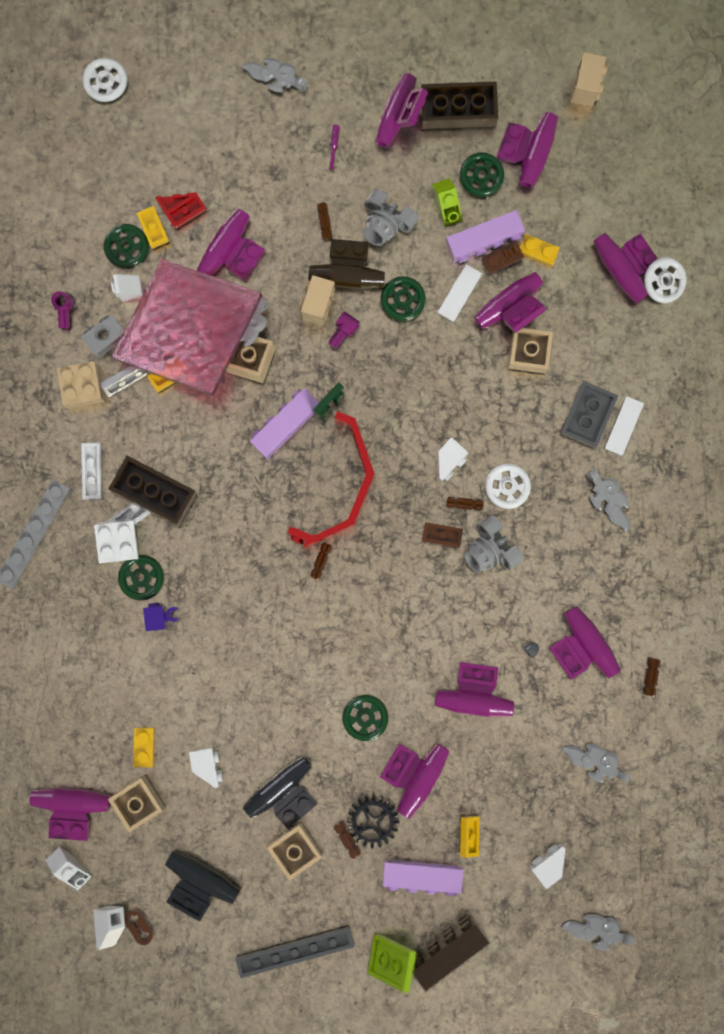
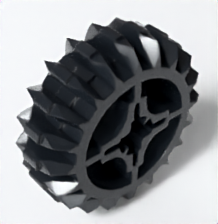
M373 794L372 800L369 801L368 795H365L366 802L363 803L359 798L357 801L360 806L352 804V808L356 811L349 810L348 812L350 816H353V818H347L348 823H353V825L348 826V830H355L351 833V837L353 838L358 835L357 843H360L362 839L364 840L363 847H366L367 843L371 842L370 846L374 848V842H377L380 848L382 847V840L386 844L389 843L387 836L394 839L395 836L391 831L398 832V828L393 825H397L400 822L393 818L399 816L398 812L392 813L395 805L388 807L390 804L389 799L382 803L383 796H380L379 801H376V795ZM368 806H378L384 810L373 813L368 809ZM363 811L366 821L358 828L357 817ZM369 815L373 819L378 818V820H376L377 827L373 823L368 824V822H370ZM388 815L389 826L384 832L380 822ZM372 829L379 836H367L362 832Z

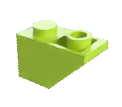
M450 178L433 183L432 188L435 201L445 227L463 221L456 187Z

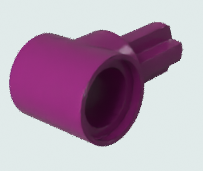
M57 291L52 295L51 303L54 306V310L58 312V327L69 328V310H72L74 298L69 292ZM62 295L65 297V303L63 305L60 303V297Z
M344 311L335 324L337 330L328 341V344L335 349L338 348L346 335L352 336L360 325V321Z

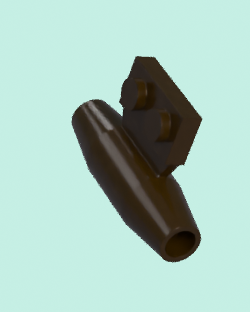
M331 239L330 261L332 264L310 265L308 280L311 281L312 275L334 281L335 287L354 289L384 287L385 272L364 267L368 258L369 242Z

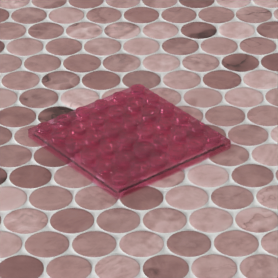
M161 259L111 357L115 361L214 397L263 296L261 292Z

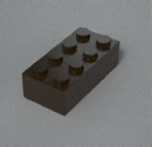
M497 81L421 84V88L428 91L425 104L421 108L422 129L497 126L499 118Z
M129 456L125 457L108 488L112 494L178 528L197 495L195 490Z
M473 916L463 918L458 923V927L454 930L452 928L447 930L441 940L431 942L425 952L416 954L413 976L425 992L490 944L487 935Z

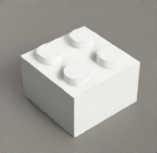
M134 518L96 522L94 524L99 563L138 559L139 553Z

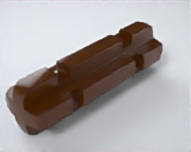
M327 203L317 204L321 230H323L321 231L323 240L332 239V230Z
M449 496L446 499V506L483 510L484 501L479 499L474 501L473 499L460 497L455 499V497Z
M322 543L321 552L318 553L314 564L315 568L314 570L312 569L310 574L311 578L320 579L321 571L324 570L328 559V553L332 549L330 544Z
M649 659L650 669L647 672L645 695H656L655 686H657L658 667L660 668L661 663L659 659Z
M341 821L334 826V830L337 834H340L338 837L345 849L349 850V856L354 859L361 854L358 846H355L356 843L351 837L349 830L346 831L347 827Z

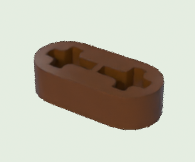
M130 910L124 918L127 928L138 944H149L154 937L153 929L140 910ZM130 914H132L133 916H138V919L136 921L139 926H137V924L134 921L130 922ZM139 928H141L144 933H149V935L147 936V940L146 938H140L142 932Z

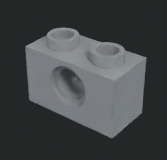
M107 315L99 321L98 325L86 329L81 337L92 353L99 358L126 339L128 335L113 315ZM107 331L108 336L105 339H100L101 332Z

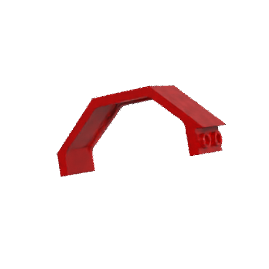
M339 411L336 412L334 417L335 424L345 427L352 432L365 471V478L351 513L344 522L316 535H311L290 526L287 534L291 536V541L299 544L305 542L303 545L304 550L354 528L374 480L375 473L356 419Z

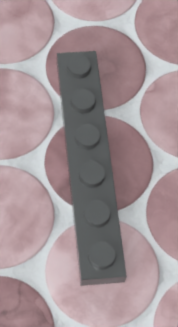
M345 927L239 956L235 960L241 979L354 948V942L350 927Z

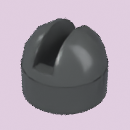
M528 642L522 647L531 658H534L539 652V646L535 642Z

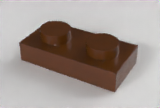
M425 522L422 542L460 548L463 529Z

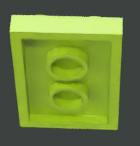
M374 934L367 974L403 993L409 992L416 951L381 934Z

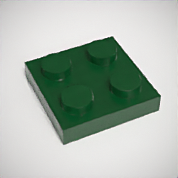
M338 382L312 410L313 416L317 420L326 419L332 412L331 408L333 405H339L345 398L344 386Z

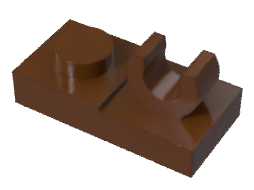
M517 240L482 258L490 275L525 257Z

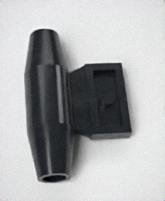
M301 756L281 768L259 787L243 806L246 814L251 819H254L273 807L275 816L287 829H290L317 805V801L305 788L297 786L311 770L312 766Z
M172 851L165 863L166 867L182 879V881L176 884L166 903L199 922L210 905L211 897L233 904L240 892V889L223 875L188 856Z

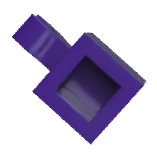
M160 603L148 604V608H143L146 631L168 629L167 621H179V618L171 616L172 611H176L178 608L171 607L166 612L165 606H160Z

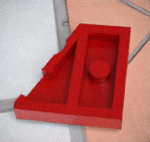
M196 192L185 195L173 194L168 197H155L174 229L179 228L207 210Z

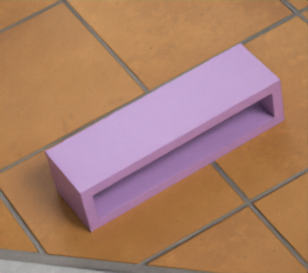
M515 210L448 236L445 243L453 263L457 261L463 263L475 254L476 256H481L488 249H499L506 242L521 240L525 233V228L518 211Z
M305 388L302 391L300 389L292 395L293 400L288 404L284 403L278 409L279 413L275 417L271 416L264 423L266 426L261 431L258 429L251 435V444L266 459L272 456L313 416L312 410L319 402Z
M385 859L383 887H386L387 890L398 891V888H404L407 892L416 893L418 890H425L427 894L445 892L447 896H457V893H462V866Z

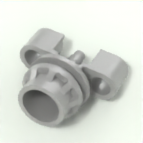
M373 189L364 202L365 208L370 213L365 221L363 235L370 243L376 246H382L385 241L391 240L398 229L409 233L419 220L417 212L408 206L400 212L397 210L398 205L396 203H393L392 206L385 203L388 194L379 189Z
M490 515L477 525V529L482 537H478L470 544L469 549L464 552L466 563L476 573L496 567L499 561L505 569L511 570L524 560L519 548L516 545L510 548L507 544L508 537H502L499 530L503 526L494 515Z

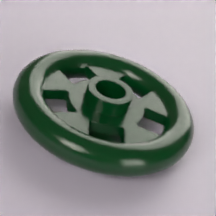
M485 152L475 153L466 158L462 163L460 181L470 194L479 197L489 196L498 191L502 186L504 168L494 155ZM484 160L485 165L477 166L476 161ZM494 165L497 172L491 174L489 167ZM468 168L474 169L472 176H467ZM484 173L485 177L480 178L478 174ZM492 179L495 183L488 187L486 183ZM473 181L481 184L479 189L472 186Z
M120 224L113 227L107 233L103 245L104 253L107 259L115 266L131 268L140 264L146 257L148 239L139 227L132 224ZM126 231L127 236L119 238L118 233ZM135 235H137L140 239V241L136 244L132 239V237ZM112 241H113V242H117V243H116V248H117V249H111V242H112ZM127 242L129 243V246L127 248H123V243ZM135 249H137L140 252L134 258L131 254L134 252ZM118 254L126 255L125 260L118 259Z
M399 276L386 283L382 289L380 299L382 308L388 316L395 320L407 321L417 317L422 312L426 302V295L418 281L411 277ZM401 284L403 289L396 292L394 286ZM411 286L416 290L414 295L408 291ZM388 296H394V303L389 304ZM405 296L407 300L401 302L399 298ZM412 300L417 302V305L414 309L409 307L412 303ZM397 307L405 308V312L398 313L396 309Z
M139 555L138 559L126 560L118 573V583L122 592L134 600L141 601L152 598L160 591L164 581L161 565L154 558L147 555ZM136 563L139 568L131 572L129 567ZM146 563L153 567L150 572L143 568ZM139 574H143L144 579L142 581H138L137 576ZM131 576L133 584L128 586L126 578ZM151 577L156 578L154 586L148 585ZM136 587H145L144 593H137Z
M356 696L346 704L343 710L342 721L344 728L356 740H374L383 734L388 725L387 708L375 696ZM363 702L371 703V709L362 708ZM353 708L359 710L356 717L350 716ZM374 712H380V720H375ZM364 714L369 716V720L367 722H364L362 720V716ZM355 722L362 727L359 732L352 726ZM374 724L376 730L368 733L366 728Z

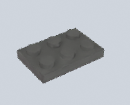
M583 381L560 434L596 449L619 395Z

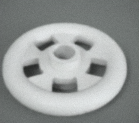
M100 58L94 60L86 67L83 73V86L86 93L93 99L101 102L113 101L125 91L127 74L119 62L110 58ZM103 66L105 70L97 73L95 69ZM113 68L118 72L115 76L109 72ZM90 78H96V85L90 84ZM103 79H108L107 83H103L102 81ZM115 81L119 83L116 90L111 88ZM99 89L107 90L106 94L98 93Z
M669 257L659 258L651 263L644 277V285L649 296L660 303H670L678 299L684 292L687 282L683 266L677 260ZM669 265L675 269L673 274L667 271ZM658 267H660L662 272L656 275L654 272ZM664 277L666 278V283H665V284L663 283V278H664ZM675 278L679 279L678 287L673 286ZM656 281V284L658 286V289L654 290L652 285V282ZM669 289L670 295L663 296V290Z
M506 463L498 465L490 471L486 478L485 490L493 504L500 508L512 509L522 505L527 500L531 490V482L528 474L521 467ZM509 471L510 477L502 478L501 472ZM517 476H520L523 481L520 485L514 479ZM494 480L500 481L499 489L493 488ZM505 483H511L512 488L506 489ZM519 490L521 495L515 499L512 495ZM500 493L508 496L506 501L498 498Z

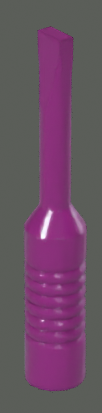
M336 124L332 125L330 143L332 150L329 170L334 168L335 149L338 146L340 126Z

